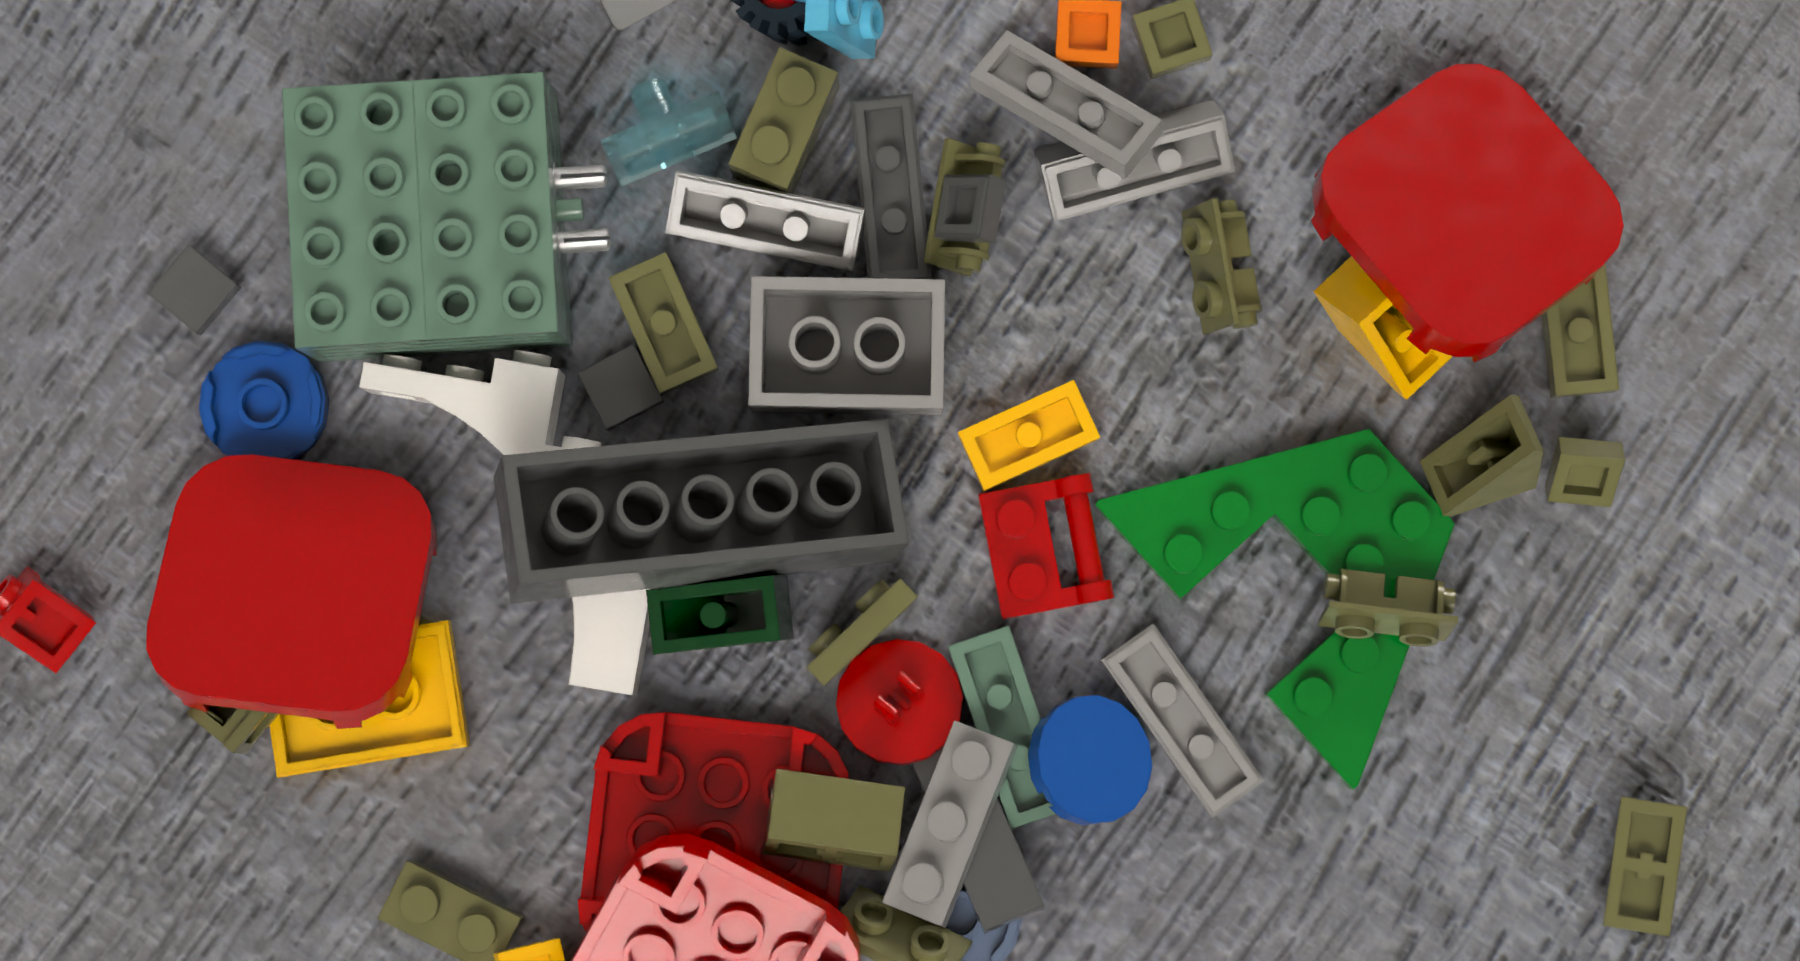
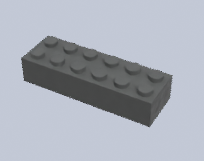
M888 419L502 455L493 477L511 604L891 563L909 544Z

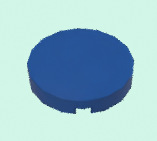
M255 341L232 348L221 357L222 360L215 365L214 369L209 371L201 387L199 412L206 435L215 446H218L222 453L227 456L254 454L298 460L315 446L327 425L330 400L323 376L308 357L282 343Z
M1100 695L1067 699L1056 705L1047 716L1042 717L1032 733L1028 750L1031 780L1038 794H1044L1046 800L1052 805L1049 808L1060 818L1080 825L1116 821L1134 810L1146 793L1152 771L1149 740L1138 719L1121 703Z

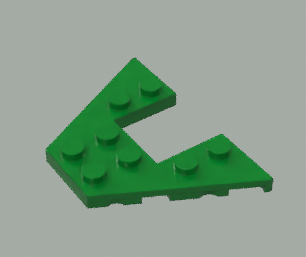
M1370 429L1100 499L1093 505L1177 599H1181L1272 516L1325 574H1338L1340 568L1385 574L1384 597L1394 598L1395 579L1397 576L1428 580L1435 579L1455 525L1449 516H1443L1439 505ZM1334 630L1264 693L1349 789L1354 790L1360 782L1410 646L1400 642L1399 636L1374 633L1369 638L1354 639L1340 636Z

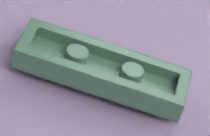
M1006 626L948 646L975 728L1012 742L1017 746L998 795L1010 828L1014 829L1055 815L1056 813L1049 808L1052 805L1046 800L1044 794H1038L1030 776L1028 750L1033 730L1041 718L1010 627Z

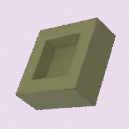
M1178 0L1132 16L1131 23L1150 79L1211 60L1213 54L1194 0Z
M1558 437L1545 483L1547 501L1611 507L1625 462L1623 444L1621 442Z

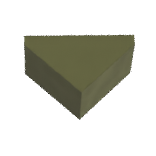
M1510 394L1423 458L1420 463L1443 516H1454L1535 489L1544 450L1519 395Z

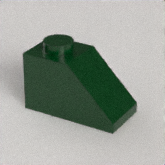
M771 575L646 590L653 655L794 639L787 576Z

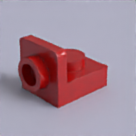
M27 566L17 578L10 574L0 583V636L54 673H57L95 626L96 621L89 613L42 582L39 574Z

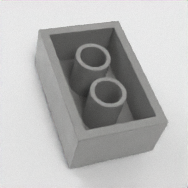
M751 276L748 406L751 411L759 413L942 416L944 396L945 279Z

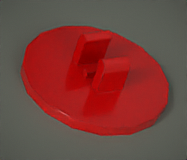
M900 639L872 645L855 657L839 681L836 699V709L842 731L859 752L879 763L902 766L927 760L941 750L946 743L954 720L960 722L963 706V694L957 673L945 657L921 642Z

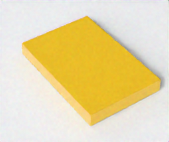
M446 620L418 626L411 662L413 678L405 697L399 696L384 712L362 721V727L337 729L333 720L279 714L269 726L277 778L469 747L470 741L451 621Z

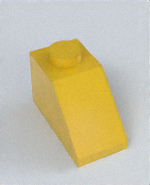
M1352 256L1313 291L1337 330L1405 400L1414 394L1452 358L1450 355L1430 349L1425 355L1407 340V337L1414 328Z

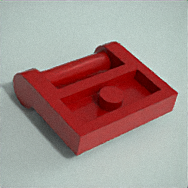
M1090 473L978 494L1001 620L1115 598L1111 579L1105 580L1088 496L1089 493L1094 492ZM1059 499L1064 501L1080 583L1078 586L1062 589L1045 502Z

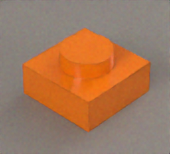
M1058 0L1054 57L1071 67L1117 69L1119 64L1122 1Z

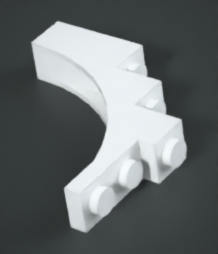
M514 350L512 361L495 358L491 383L483 382L485 372L482 370L447 365L445 375L420 371L421 360L398 355L384 354L382 365L368 362L363 363L360 388L372 394L434 404L457 416L477 430L503 455L601 446V442L570 436H563L562 447L553 446L565 374L559 368L550 367L552 359L550 356ZM651 589L572 597L574 644L568 685L627 695H638L650 628L646 590Z

